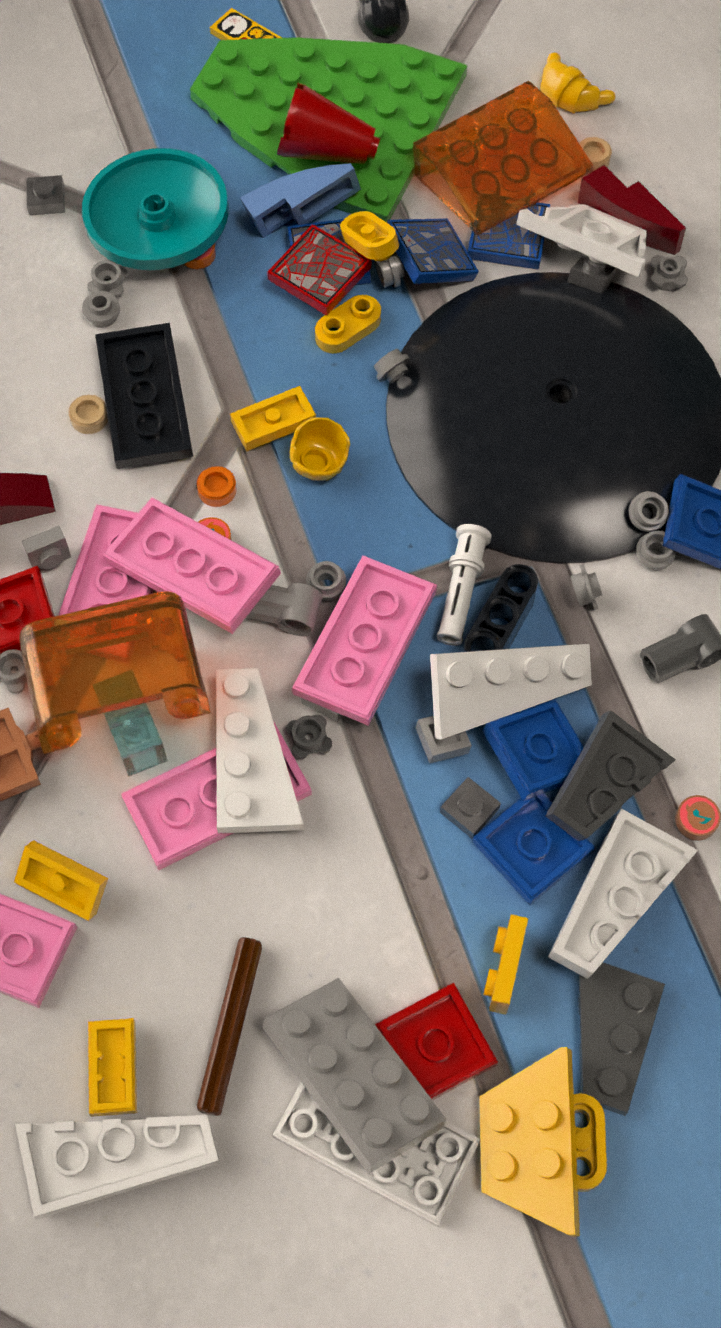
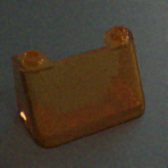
M169 591L157 592L37 620L27 624L21 630L19 635L21 654L38 737L44 754L66 749L78 742L82 735L79 720L81 718L164 699L168 713L175 718L189 719L211 713L185 605L182 598L176 593Z

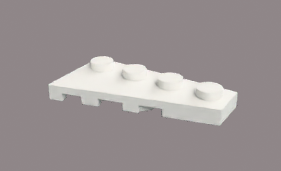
M574 644L430 654L435 739L442 740L591 686L590 645Z
M258 668L216 670L218 833L304 830V823Z
M620 809L612 822L548 957L588 979L698 850L631 813Z
M207 1115L147 1117L146 1119L136 1120L102 1119V1121L93 1122L56 1121L49 1124L15 1123L33 1215L36 1219L220 1164Z

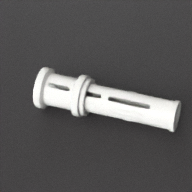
M463 524L457 527V548L455 555H452L449 560L452 577L445 600L440 628L436 636L438 641L447 645L456 646L462 644V636L475 580L484 572L485 564L482 558L485 546L490 544L492 534L486 528L479 525Z

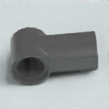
M707 614L696 616L683 624L676 634L641 650L640 657L644 670L649 678L655 680L658 684L694 666H697L699 669L711 666L721 660V634Z

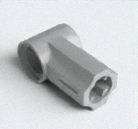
M293 583L288 588L271 585L247 615V618L278 624L279 628L295 636H309L313 632L323 595L315 587L302 583Z

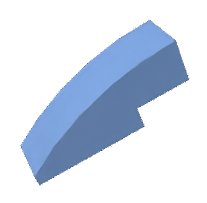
M337 164L306 169L283 176L256 188L240 199L249 219L264 238L292 219L298 225L310 223L360 191L361 187L351 164Z

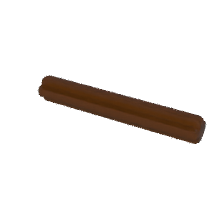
M241 937L238 940L197 1102L198 1111L206 1115L219 1116L222 1113L262 951L261 942L253 938Z

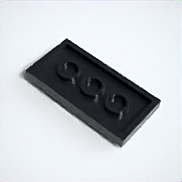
M170 323L95 334L116 468L123 469L194 457Z

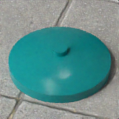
M171 148L141 150L113 161L94 177L86 189L82 202L83 222L87 236L95 249L116 264L138 270L172 268L202 255L221 236L229 215L227 190L218 171L206 160L195 154Z

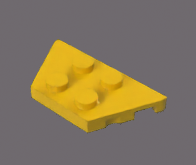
M560 1047L479 1096L481 1192L567 1235L580 1237L572 1050L568 1047Z

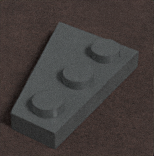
M611 710L603 713L545 817L578 841L587 839L618 812L628 799L636 792L644 789L654 776L661 770L666 769L676 759Z
M602 962L588 979L579 975L578 1009L581 1040V1093L594 1097L601 1104L602 1108L626 1116L665 984Z

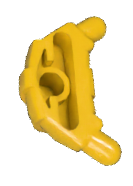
M553 52L549 54L547 64L543 69L540 91L555 107H560L575 114V112L596 110L600 105L613 103L616 98L614 91H600L598 86L591 85L590 81L584 78V74L577 67H568L562 63L558 53Z

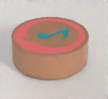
M693 795L683 800L675 815L676 826L681 834L696 841L711 837L721 820L720 810L716 803L710 798L701 795Z

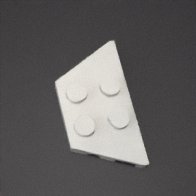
M584 204L570 205L569 207H546L544 216H538L528 209L519 211L516 225L557 242L560 248L570 251L576 250L588 255L589 259L595 263L609 264L636 277L642 275L645 265V259L643 258L646 251V230Z

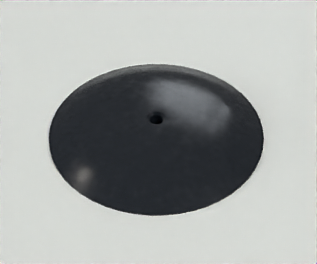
M535 272L504 277L476 286L439 307L417 328L401 351L402 355L407 354L410 358L409 363L406 365L409 370L394 383H389L386 412L390 445L404 478L427 508L455 531H457V527L463 524H474L486 528L492 534L490 544L485 546L488 549L511 557L556 564L587 563L626 555L636 551L639 539L649 533L635 527L630 520L629 505L634 497L648 491L657 493L665 499L669 510L674 480L680 474L710 486L714 485L721 470V377L710 355L692 331L675 315L643 294L614 282L601 294L569 283L570 273ZM643 506V515L651 519L653 516L651 508ZM667 521L661 528L655 531L665 532Z

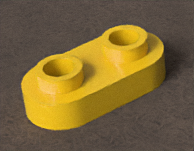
M361 211L347 216L340 224L345 243L368 259L375 261L387 260L399 247L394 227L371 212Z
M357 295L332 310L327 316L325 315L320 318L315 325V341L317 346L327 353H341L375 331L381 323V306L379 302L369 295ZM331 328H338V330H336V331H331V330H329V329H331Z
M579 1093L574 1094L575 1113L584 1114L588 1124L584 1128L575 1126L577 1160H583L588 1164L589 1174L586 1176L577 1175L578 1192H588L602 1182L607 1171L605 1114L601 1104L594 1097Z

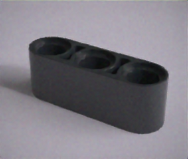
M514 564L507 567L467 635L463 652L510 648L535 600L538 578L532 568L523 564ZM514 586H519L524 588L526 591L522 593H517L512 591L510 588ZM495 618H502L508 621L509 623L506 625H498L492 622V620Z

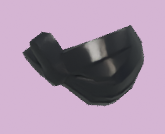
M360 0L358 23L363 33L370 40L377 43H393L402 37L409 23V9L405 0Z

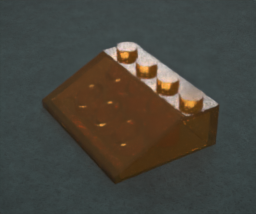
M529 80L413 142L415 176L476 235L486 232L518 214L520 210L534 205L591 173L594 167L551 99Z

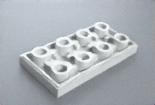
M302 1082L273 1133V1138L436 1227H439L480 1142L479 1138L446 1121L442 1129L368 1174Z

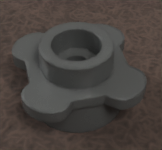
M303 716L287 724L286 733L292 737L294 744L292 754L296 758L305 759L308 754L315 752L325 754L331 750L332 740L326 735L325 727L327 722L323 716ZM307 734H312L313 738L311 740H307L305 736Z

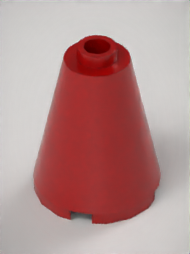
M298 82L286 117L284 135L280 139L277 155L287 158L365 164L367 158L374 160L380 138L374 136L376 128L310 87Z

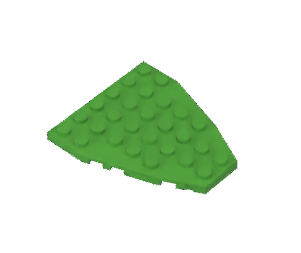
M299 37L219 40L192 84L190 94L191 99L200 108L206 109L210 117L217 124L222 122L231 131V137L240 146L271 168L277 165L290 175L306 169L327 165L351 164L355 170L361 190L333 208L350 214L368 211L387 223L393 216L466 78L468 65L404 44ZM298 82L310 87L376 128L374 136L379 137L380 142L374 160L367 158L365 164L287 158L277 155L280 139L284 135L286 117Z

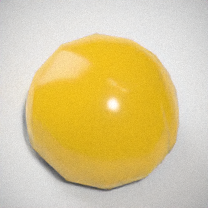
M310 418L301 423L293 435L289 451L293 468L299 475L313 481L330 480L342 472V468L347 462L350 438L339 423L329 418Z

